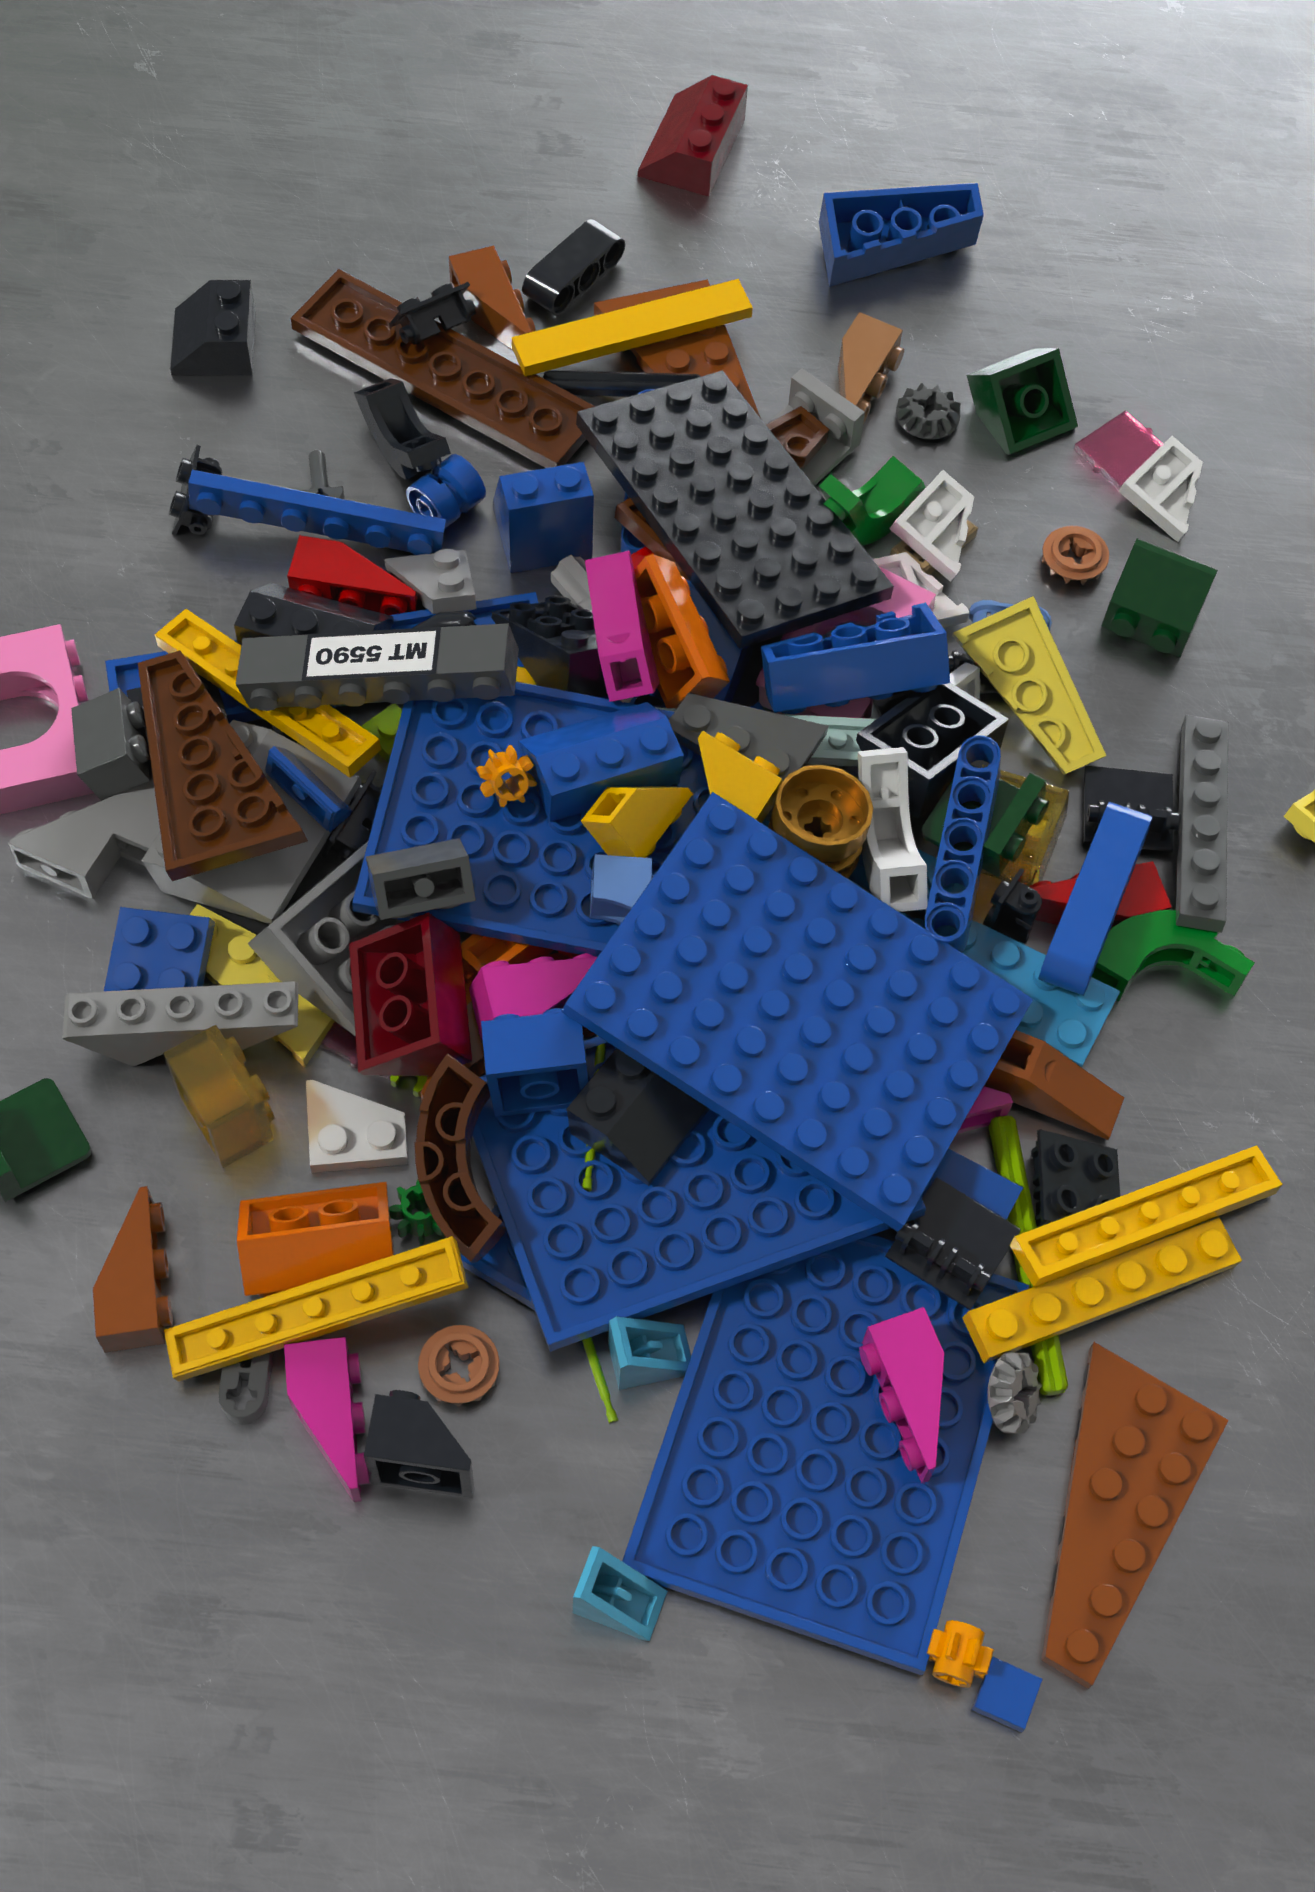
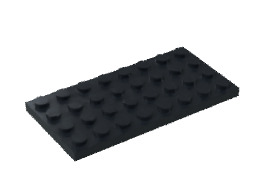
M723 370L577 412V427L628 497L633 501L639 512L739 649L891 599L894 588L892 583L839 516L823 505L826 500Z

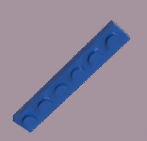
M197 470L191 471L188 482L189 509L200 511L207 515L227 516L242 519L248 523H263L283 527L294 532L304 531L328 536L335 540L345 539L366 543L376 548L386 547L407 551L415 555L436 553L442 550L446 519Z

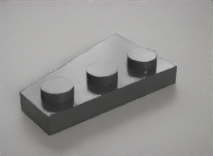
M692 693L686 695L669 719L678 743L701 756L698 737L702 731L715 737L717 732H720L737 742L741 746L738 752L754 761L756 756H760L774 764L780 770L778 777L782 778V781H784L788 774L806 766L827 735L829 728L828 725Z

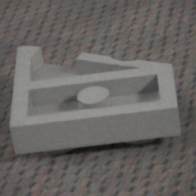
M442 549L431 554L385 559L386 572L395 578L398 577L404 584L415 590L416 599L421 600L422 605L431 613L438 614L440 612L476 609L475 592L466 550Z

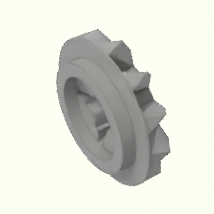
M1014 1351L1004 1353L996 1362L990 1375L988 1404L996 1426L1004 1433H1026L1029 1424L1035 1423L1037 1419L1036 1407L1042 1403L1039 1399V1390L1042 1384L1037 1381L1038 1366L1031 1363L1027 1353Z

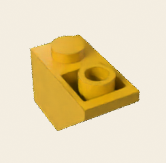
M702 731L698 737L710 795L714 792L762 823L773 807L778 787L783 782L782 778L778 777L779 768L760 756H756L754 761L742 755L738 752L741 746L723 733L717 732L715 737Z
M607 787L582 818L581 822L607 855L647 858L653 853L657 841L669 825L680 817L682 808L693 793L689 788Z

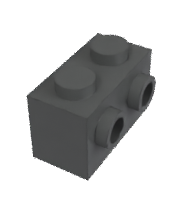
M117 688L71 708L77 775L101 801L150 781L148 760L151 759L149 745L145 740L144 727H146L145 714L138 702H131L124 692Z
M460 838L366 856L373 900L380 920L405 918L418 912L438 908L449 909L463 903L476 901L469 856Z

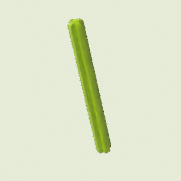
M1009 1115L994 1117L989 1124V1132L997 1173L1023 1187L1007 1218L1008 1222L1021 1229L1019 1234L1037 1228L1017 1124L1014 1117ZM1013 1253L1018 1282L1028 1284L1029 1288H1032L1033 1285ZM1059 1335L1031 1345L1034 1364L1038 1366L1039 1370L1037 1381L1042 1384L1039 1391L1045 1396L1062 1394L1068 1388Z

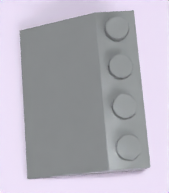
M232 720L230 723L231 727H233L294 820L302 828L308 842L172 882L165 870L161 833L159 832L141 861L163 893L271 924L283 913L331 832L326 831L265 773L269 750L276 746L292 752L347 805L358 790L362 780L356 774L349 778L307 748L270 729Z
M368 841L248 942V945L280 981L298 982L299 995L354 1036L356 1035L349 943L405 922L393 918L380 920V917L377 915L353 911L352 902ZM457 931L460 933L461 944L473 935Z

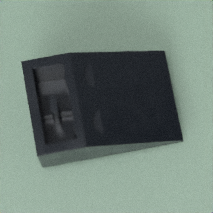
M549 596L545 598V602L535 604L517 602L510 604L509 609L492 612L491 618L495 624L509 623L519 649L518 658L537 686L594 697L608 696L599 660L592 610L579 608L572 604L571 600L567 597Z

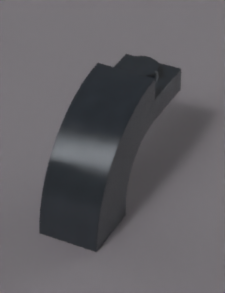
M390 378L354 392L363 417L378 447L391 467L405 480L434 469V467L442 462L441 457L451 454L446 437L428 431L417 416L403 381Z

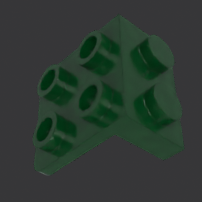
M1029 773L1022 786L1018 788L1000 779L989 836L983 846V870L1000 877L1009 861L1015 862L1024 848L1027 832L1032 824L1037 826L1041 822L1048 809L1049 801L1045 799L1046 780ZM953 780L922 827L923 838L938 847L941 842ZM967 801L962 806L967 809H976L981 804L976 801ZM959 842L953 846L954 849L959 851H968L974 847L968 842Z
M44 1078L0 1101V1194L5 1202L84 1161L91 1155V1147L52 1079Z

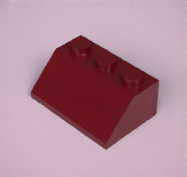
M711 75L675 94L638 169L637 176L709 197L745 121L748 85Z
M428 912L349 943L357 1064L360 1074L433 1076L447 1053L462 1065L472 1062L459 932Z

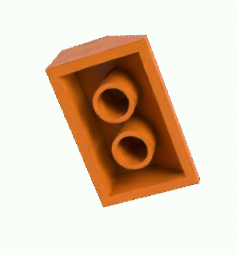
M654 554L645 556L634 569L660 681L657 689L666 708L677 709L688 693L714 698L730 680L727 675L726 664L723 658L717 654L709 637L708 625L705 619L699 615L690 596L689 584L680 575L675 562Z
M387 1182L240 1201L237 1247L245 1296L258 1294L260 1297H266L395 1255Z

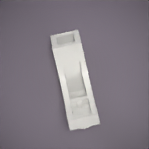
M904 747L858 751L859 781L869 792L873 804L871 824L861 852L871 894L898 912L927 909V864L916 848L910 821L908 752Z

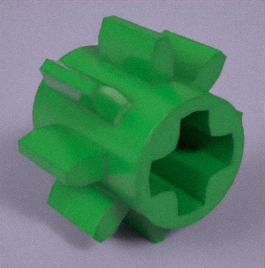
M418 1179L416 1185L407 1190L398 1187L397 1193L401 1205L389 1207L391 1219L401 1220L397 1227L398 1235L402 1238L410 1233L418 1237L420 1244H424L425 1237L432 1235L434 1232L443 1236L444 1234L433 1219L430 1210L428 1214L423 1213L428 1208ZM416 1208L418 1212L412 1215V1210Z

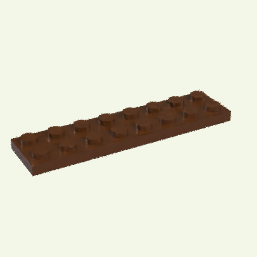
M340 269L291 317V325L294 331L384 380L393 378L403 381L406 391L411 395L545 468L565 465L586 440L576 425L577 412L595 407L594 405L536 374L524 376L521 367L516 363L452 329L445 331L442 324L437 321L435 322L441 331L438 335L415 345L411 342L405 344L399 334V329L402 328L401 324L391 328L389 326V323L398 313L397 307L402 302Z

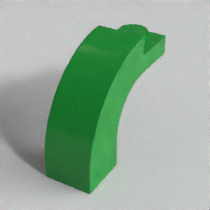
M894 456L867 483L854 491H850L831 473L819 485L826 499L823 505L839 516L862 546L873 543L891 532L890 527L894 521L926 488L923 480Z
M1158 910L1132 916L1120 922L1109 931L1092 978L1119 990L1120 993L1116 999L1119 1002L1140 973L1155 966L1173 965L1188 969L1235 996L1255 962L1245 957L1236 947L1225 945L1216 940L1219 932L1177 926L1176 910Z

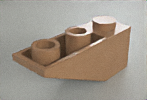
M859 312L842 338L838 374L840 395L865 412V422L871 407L870 401L873 397L878 399L882 395L888 379L887 374L890 370L896 371L904 355V348L900 347L902 329Z

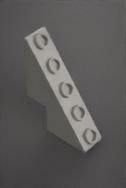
M153 776L150 777V781L81 810L66 812L59 819L36 829L31 828L20 832L8 843L17 866L92 899L121 856L144 866L141 860L160 832Z
M291 981L69 993L65 995L62 1039L133 1067L171 1050L210 1064L298 1027L299 983Z

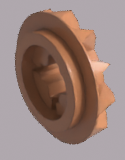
M1065 526L1058 528L1047 536L1042 548V563L1050 567L1051 576L1057 574L1062 576L1065 584L1070 580H1078L1082 585L1091 578L1098 580L1109 562V550L1105 541L1097 533L1085 527ZM1070 547L1077 557H1082L1080 564L1075 562L1073 557H1067Z
M453 1325L434 1333L424 1344L418 1362V1370L423 1387L438 1402L453 1403L458 1407L471 1401H480L483 1395L495 1386L500 1368L498 1351L492 1340L479 1329L466 1325ZM451 1349L454 1356L457 1355L461 1361L469 1358L473 1359V1362L468 1365V1382H466L465 1378H461L457 1372L450 1375L445 1374L451 1368L448 1350Z

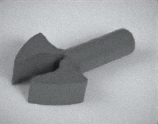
M320 450L312 451L309 454L312 487L309 490L299 491L344 499L343 486L330 487L328 485L325 454Z

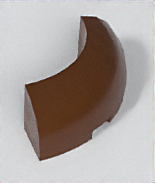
M447 1053L434 1072L420 1105L416 1142H414L415 1164L418 1181L433 1219L446 1238L451 1236L455 1238L459 1252L471 1263H476L506 1233V1227L503 1222L482 1201L477 1191L471 1168L472 1136L477 1119L485 1103L490 1098V1092L484 1080Z

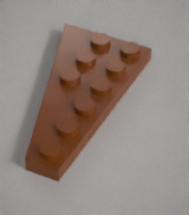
M707 279L594 302V314L608 313L708 287L710 284ZM725 324L630 349L637 357V364L645 373L699 374L704 376L723 370L760 417Z
M1093 1342L1089 1350V1367L1081 1402L1082 1412L1078 1437L1075 1440L1064 1512L1062 1541L1059 1544L1054 1593L1051 1597L1042 1653L1043 1662L1087 1689L1094 1684L1229 1421Z

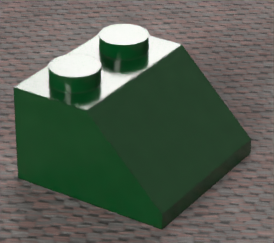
M1034 348L966 375L976 414L1006 454L1015 453L1078 427L1059 348Z
M1137 538L1109 602L1101 626L1112 630L1120 636L1129 637L1147 644L1157 651L1181 658L1218 570Z

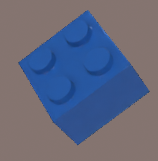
M563 1008L549 1009L543 1014L522 1017L515 1014H504L497 1016L493 1020L481 1021L486 1078L495 1117L567 1108L589 1082L582 1025L562 1013Z

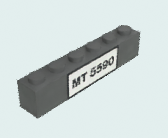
M509 623L243 638L236 686L250 709L271 711L280 707L313 709L320 705L345 704L348 706H361L364 703L380 702L404 704L408 701L419 700L448 702L459 698L491 700L498 696H515L519 649Z

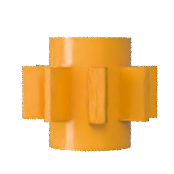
M512 745L507 747L506 752L495 753L490 749L488 751L489 759L485 766L476 767L480 778L487 780L479 787L486 798L496 793V799L501 807H505L507 801L519 800L524 803V794L527 792L528 786L533 787L537 785L533 775L527 773L534 764L528 755L522 756L517 760V753ZM509 772L512 776L504 780L501 776Z
M954 1620L946 1621L944 1632L933 1629L927 1650L928 1660L935 1662L932 1675L945 1683L964 1688L971 1687L974 1676L984 1679V1676L988 1674L994 1649L982 1646L985 1633L973 1625Z

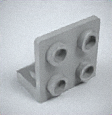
M801 368L791 377L788 405L768 423L802 406L829 428L827 442L802 470L815 486L860 444L865 412Z

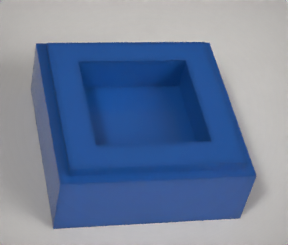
M992 1657L988 1674L984 1676L972 1710L1022 1733L1026 1728L1043 1679Z

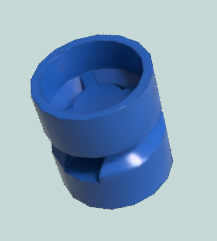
M457 454L447 457L438 466L434 467L432 474H425L406 490V497L413 512L446 519L445 529L458 520L460 512H468L486 496V488L476 469L465 458Z

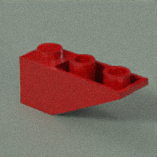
M299 535L287 575L289 588L387 615L418 611L415 590L340 541Z
M1153 861L1135 865L1110 930L1132 916L1172 909ZM1079 873L1068 880L1054 883L1045 880L1029 886L1036 890L1042 899V905L1035 920L1055 925L1059 924Z

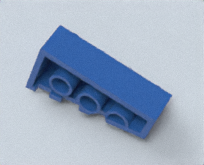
M978 183L824 193L819 227L829 287L976 245L984 216Z
M926 602L912 606V615L896 618V614L892 611L876 615V624L863 627L852 622L836 626V629L831 632L830 637L823 638L822 635L813 632L761 646L766 696L774 713L797 714L803 712L806 707L823 704L829 707H839L848 704L850 700L865 697L875 700L891 697L894 692L906 690L928 692L934 690L937 685L950 683L947 633Z

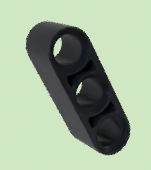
M593 219L584 222L528 272L522 285L523 294L554 315L561 314L616 266L624 253L625 240Z

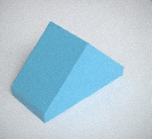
M617 1316L609 1320L608 1345L619 1390L685 1376L691 1359V1353L684 1325Z
M592 1546L573 1596V1614L638 1639L650 1641L668 1591L602 1548Z

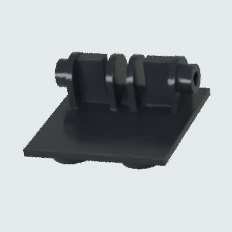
M1085 765L1084 843H1092L1107 804L1112 802L1153 816L1142 849L1173 852V830L1178 829L1180 820L1179 813L1173 812V774Z
M1042 1129L1037 1130V1141L1035 1142V1147L1031 1150V1157L1034 1159L1035 1173L1032 1177V1183L1038 1186L1033 1190V1197L1040 1200L1036 1203L1035 1216L1038 1227L1120 1197L1117 1149Z
M936 1177L922 1198L926 1207L925 1216L905 1223L897 1232L896 1240L885 1257L968 1310H971L1008 1252L1009 1245L1014 1236H1017L1021 1229Z

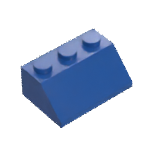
M648 702L518 741L522 756L528 755L534 764L529 773L533 775L537 782L535 788L549 822L588 811L607 787H666L680 782L684 754L667 716Z

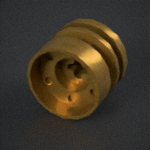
M826 765L805 766L788 774L779 785L768 828L848 879L857 867L862 846L871 824L873 804L867 789L856 777L846 771Z

